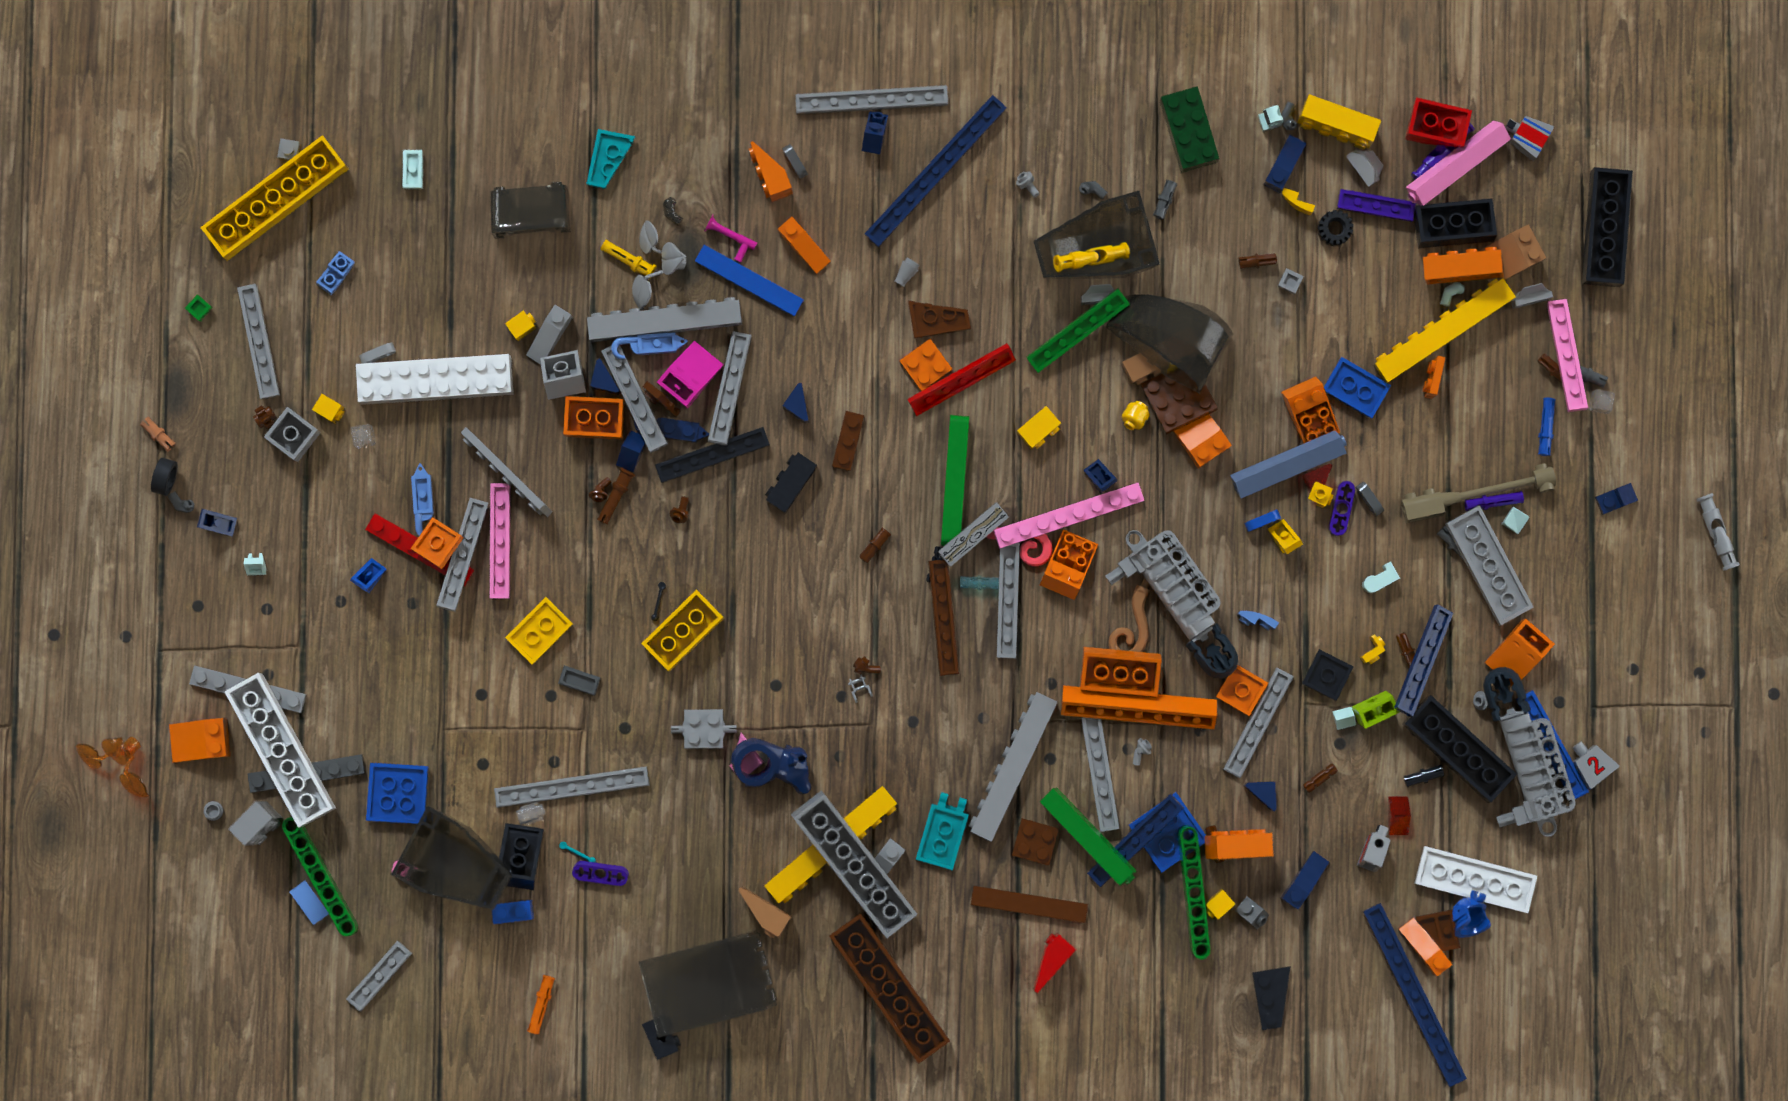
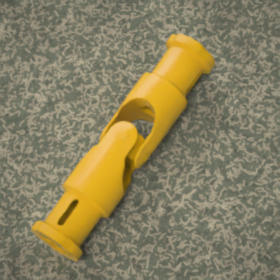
M1123 242L1118 246L1107 245L1091 248L1086 252L1075 251L1064 256L1055 255L1053 265L1057 272H1061L1063 269L1082 268L1087 264L1093 266L1114 262L1115 259L1120 258L1126 260L1129 259L1130 249L1127 243ZM1095 251H1098L1099 254H1100V261H1099V262H1097V260H1098V258H1099V255H1098V253L1095 252Z

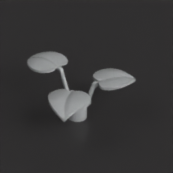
M645 221L643 224L639 243L644 253L649 254L653 250L662 255V270L648 274L645 277L638 275L635 278L632 294L636 305L641 310H643V307L648 304L651 298L652 289L648 281L649 278L663 273L671 275L675 270H683L686 266V256L672 242H667L662 250L655 247L658 243V234L650 221Z

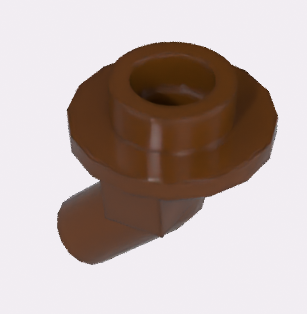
M608 477L595 486L594 490L589 492V497L594 502L606 500L608 495L603 489L612 483Z
M682 496L679 508L673 507L670 511V517L674 522L685 523L689 516L688 511H686L688 497Z
M866 656L863 658L858 657L853 665L855 668L854 672L860 675L863 672L880 673L881 668L880 666L868 665L869 660Z

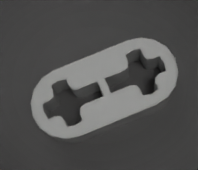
M391 342L361 354L359 358L362 364L373 363L394 354L396 350Z

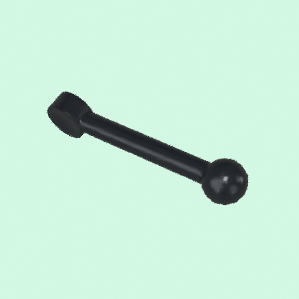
M664 582L658 584L659 593L654 614L651 616L652 621H657L659 618L657 614L663 590L666 588Z

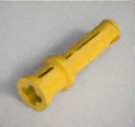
M607 239L601 246L600 250L627 264L633 272L637 271L646 276L656 271L657 265H651L644 261L643 257H636ZM613 250H616L617 252H619V253H621L622 255L626 256V258H624V257H622L621 255L615 253Z

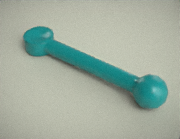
M561 842L559 844V847L561 849H567L573 852L574 854L588 860V862L596 863V859L594 857H588L585 854L571 848L567 845L566 842Z

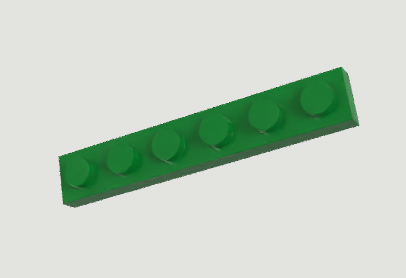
M1117 288L1026 356L1027 360L1039 373L1130 305V303L1119 288Z

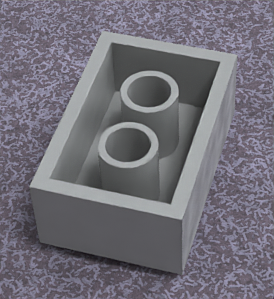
M256 801L228 830L244 846L260 845L267 839L266 834L269 831H274L280 826V820L283 817L267 801Z

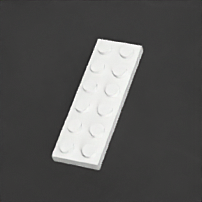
M1424 846L1414 884L1464 897H1470L1472 890L1478 891L1477 897H1479L1480 893L1486 894V899L1483 902L1528 913L1537 876Z

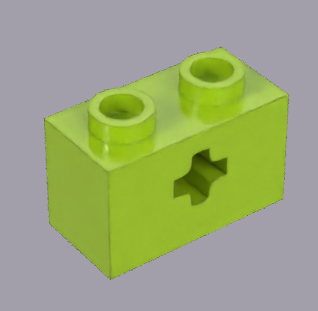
M1387 691L1352 706L1358 724L1365 729L1400 713L1394 709L1395 699Z

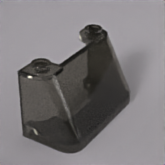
M551 182V185L514 189L495 187L494 191L490 192L491 232L495 239L504 238L506 233L509 236H513V234L555 232L554 228L556 231H561V233L571 232L567 186L562 185V182Z

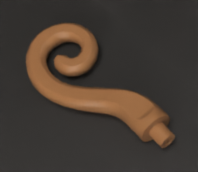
M1143 579L1141 585H1136L1132 595V609L1137 622L1139 636L1135 646L1128 651L1143 652L1149 638L1145 603L1150 593V590H1148L1150 584L1145 579ZM1124 627L1114 630L1109 637V649L1122 650L1117 645L1119 636H1125L1127 645H1132L1135 637L1133 632Z

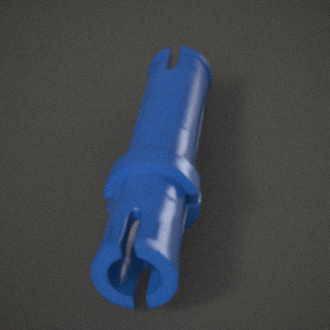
M1543 398L1541 430L1538 434V438H1540L1538 455L1551 456L1552 439H1554L1552 432L1555 398Z

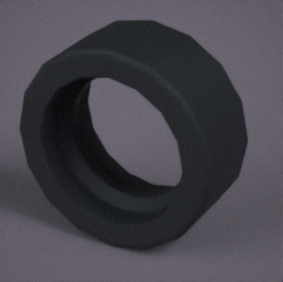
M166 458L159 459L151 480V492L164 496L171 492L178 470L176 461Z

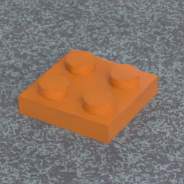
M931 339L899 360L920 391L930 387L953 370Z
M1437 356L1428 363L1426 373L1429 374V378L1424 382L1422 392H1425L1424 398L1432 399L1438 394L1446 357Z
M432 517L411 549L443 569L464 537Z
M1237 665L1236 670L1225 679L1216 698L1250 716L1268 682Z

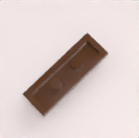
M845 411L832 467L851 471L864 415Z

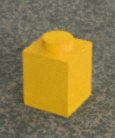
M523 310L506 322L505 325L516 340L519 341L536 329L534 325L536 320L531 313L526 314Z
M321 394L312 408L314 412L333 423L336 420L339 421L344 414V407L324 394Z
M1221 889L1205 903L1207 907L1206 913L1211 919L1214 917L1220 919L1235 903Z

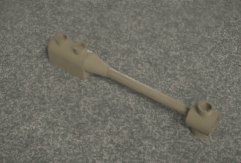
M1540 464L1535 466L1536 470L1532 471V477L1461 493L1435 492L1434 488L1424 490V495L1416 496V493L1404 495L1405 499L1401 500L1405 522L1407 524L1443 516L1445 513L1444 507L1461 502V500L1534 484L1540 493L1550 492L1555 489L1554 486L1556 485L1554 470L1552 467H1547L1546 464Z

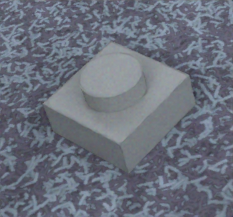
M280 139L277 157L290 160L299 153L300 142Z
M1286 268L1278 287L1295 295L1304 276Z

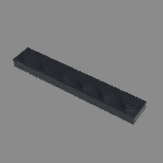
M764 427L728 439L727 446L713 444L658 463L655 467L661 483L770 446Z

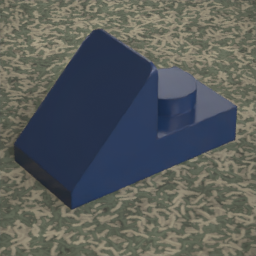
M1631 483L1595 497L1602 515L1638 501Z
M201 509L197 528L233 537L237 518Z

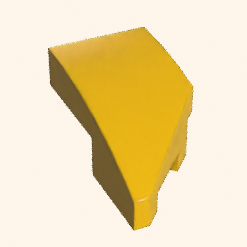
M1283 188L1282 195L1293 208L1304 214L1312 215L1315 205L1297 200L1299 192Z

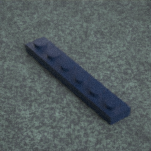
M1438 604L1433 607L1394 706V709L1409 717L1414 716L1453 616V612Z
M1169 794L1115 848L1129 861L1173 820L1184 807L1172 794ZM1099 863L1088 872V875L1099 887H1102L1112 878Z

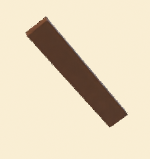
M944 559L928 561L939 676L959 674L949 565Z
M973 886L971 905L1081 923L1086 922L1088 904L979 886Z

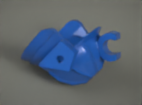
M1472 890L1470 897L1460 899L1454 906L1452 914L1453 922H1455L1456 937H1471L1491 927L1485 912L1486 905L1481 903L1486 899V894L1480 893L1479 897H1477L1478 891Z

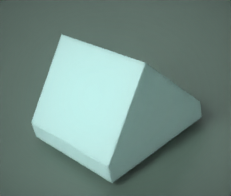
M1351 707L1332 711L1337 730L1356 725L1355 715Z

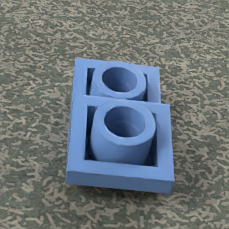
M339 251L328 264L326 271L317 280L316 285L332 295L345 279L355 262Z
M1239 611L1237 614L1240 617L1239 621L1247 626L1249 624L1255 625L1257 620H1259L1260 626L1266 630L1270 628L1274 630L1279 624L1276 620L1256 612Z
M303 881L289 891L313 925L329 914L306 881Z

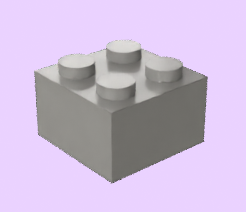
M578 350L540 358L543 382L548 400L586 392Z
M286 407L264 438L294 461L299 462L321 432L292 409Z

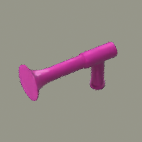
M713 215L705 231H718L742 244L736 257H734V260L740 263L747 249L754 250L757 242L720 225Z

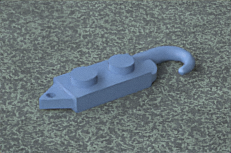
M675 332L626 336L613 341L611 350L613 355L619 359H625L624 355H620L617 352V347L621 344H630L632 351L637 355L676 353L677 349L685 345L688 340L675 335Z
M419 463L414 475L411 476L415 530L418 536L423 532V521L431 519L434 514L431 475L427 473L421 463Z

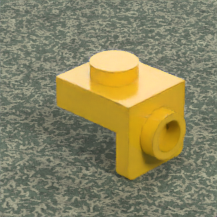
M1315 482L1308 499L1317 503L1316 506L1324 508L1326 504L1330 505L1333 494L1331 492L1333 488Z
M1375 634L1369 637L1375 648L1360 657L1364 664L1369 662L1371 665L1380 659L1379 654L1386 651L1384 649V641L1380 636L1376 637Z

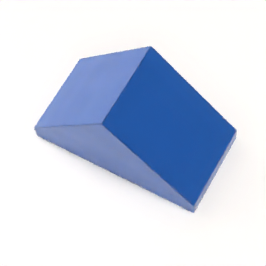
M371 558L350 581L365 592L370 593L387 569Z

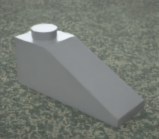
M554 305L526 356L541 364L540 358L550 355L573 319L572 315Z

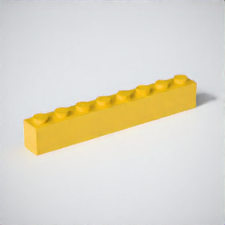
M1497 278L1487 284L1489 288L1484 291L1479 289L1471 295L1473 297L1471 300L1466 302L1464 299L1455 305L1456 310L1451 313L1449 310L1439 316L1441 320L1436 323L1431 321L1423 327L1425 329L1423 332L1418 334L1416 331L1407 337L1408 342L1405 344L1400 342L1391 348L1393 352L1386 355V353H1383L1377 357L1374 367L1382 379L1389 383L1515 299L1516 296L1504 278L1499 281Z
M882 786L848 814L844 820L861 840L867 835L865 831L870 826L874 829L882 822L880 818L884 814L889 816L897 809L895 807L897 802ZM813 844L765 884L764 887L778 903L783 901L785 904L793 897L791 893L794 890H802L808 884L806 882L807 879L811 876L815 879L823 872L821 868L826 863L828 866L830 865Z

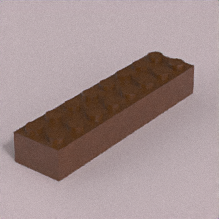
M862 913L829 935L918 1064L950 1042L946 1033Z

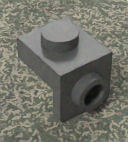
M1248 896L1235 910L1236 913L1256 929L1263 926L1269 916L1262 907Z

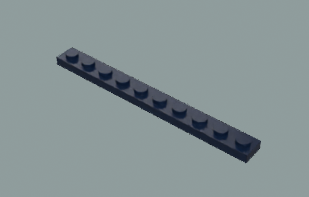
M992 95L864 235L879 248L1000 117L1007 107Z
M1381 903L1364 910V916L1448 1087L1466 1080L1467 1078Z

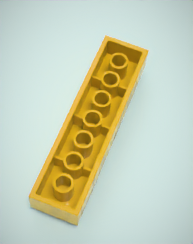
M322 135L200 228L222 257L228 261L349 170V168Z

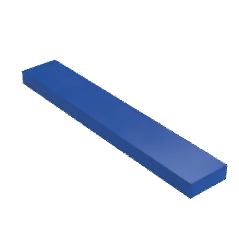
M703 245L695 259V262L794 317L804 299L706 245Z
M1534 691L1526 693L1525 701L1529 702L1531 710L1528 712L1531 720L1539 718L1549 720ZM1540 723V727L1537 728L1543 732V737H1540V739L1547 737L1546 728L1548 725L1544 726L1543 723ZM1552 725L1574 797L1577 799L1588 793L1589 790ZM1547 741L1543 744L1545 750L1551 751L1554 748V744ZM1555 753L1550 756L1552 760L1551 765L1554 767L1556 774H1558V764L1560 763L1555 762L1554 755H1558ZM1559 779L1564 787L1566 785V781L1564 779Z

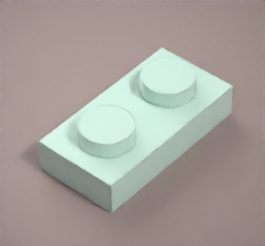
M403 150V189H423L422 150Z

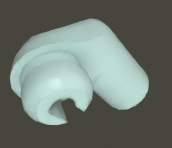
M1454 282L1445 287L1440 304L1450 306L1452 296L1462 294L1465 291L1464 285L1460 282Z

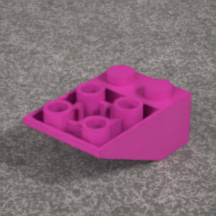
M694 341L657 381V384L688 409L724 364Z

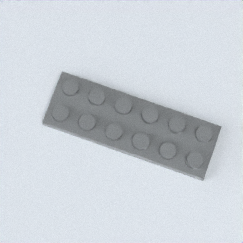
M1480 506L1445 524L1499 626L1533 608L1527 593Z

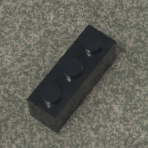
M799 452L796 456L792 454L787 462L789 466L786 471L782 470L776 478L777 484L775 487L771 486L765 494L767 496L766 501L785 514L818 467L817 464Z

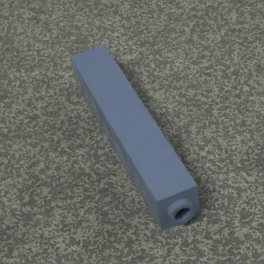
M1335 430L1230 475L1235 491L1240 498H1243L1346 454L1345 446H1347L1344 436H1340Z

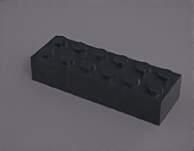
M1594 167L1590 171L1582 284L1621 287L1624 285L1633 170Z
M1432 695L1427 696L1416 708L1414 716L1408 717L1402 723L1404 727L1487 803H1491L1517 775Z

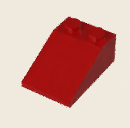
M1416 97L1412 106L1405 140L1422 144L1464 147L1472 110Z
M1052 933L1045 940L1047 945L1044 947L1033 987L1036 993L1044 987L1076 951L1058 933L1055 935Z

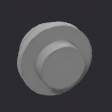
M211 801L205 805L204 815L209 820H218L223 815V807L220 803Z

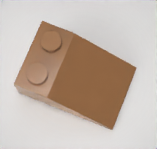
M1529 224L1485 247L1501 249L1504 280L1546 259ZM1496 278L1488 279L1489 283Z
M740 887V894L761 927L765 929L764 933L772 938L775 936L779 937L792 916L745 887Z

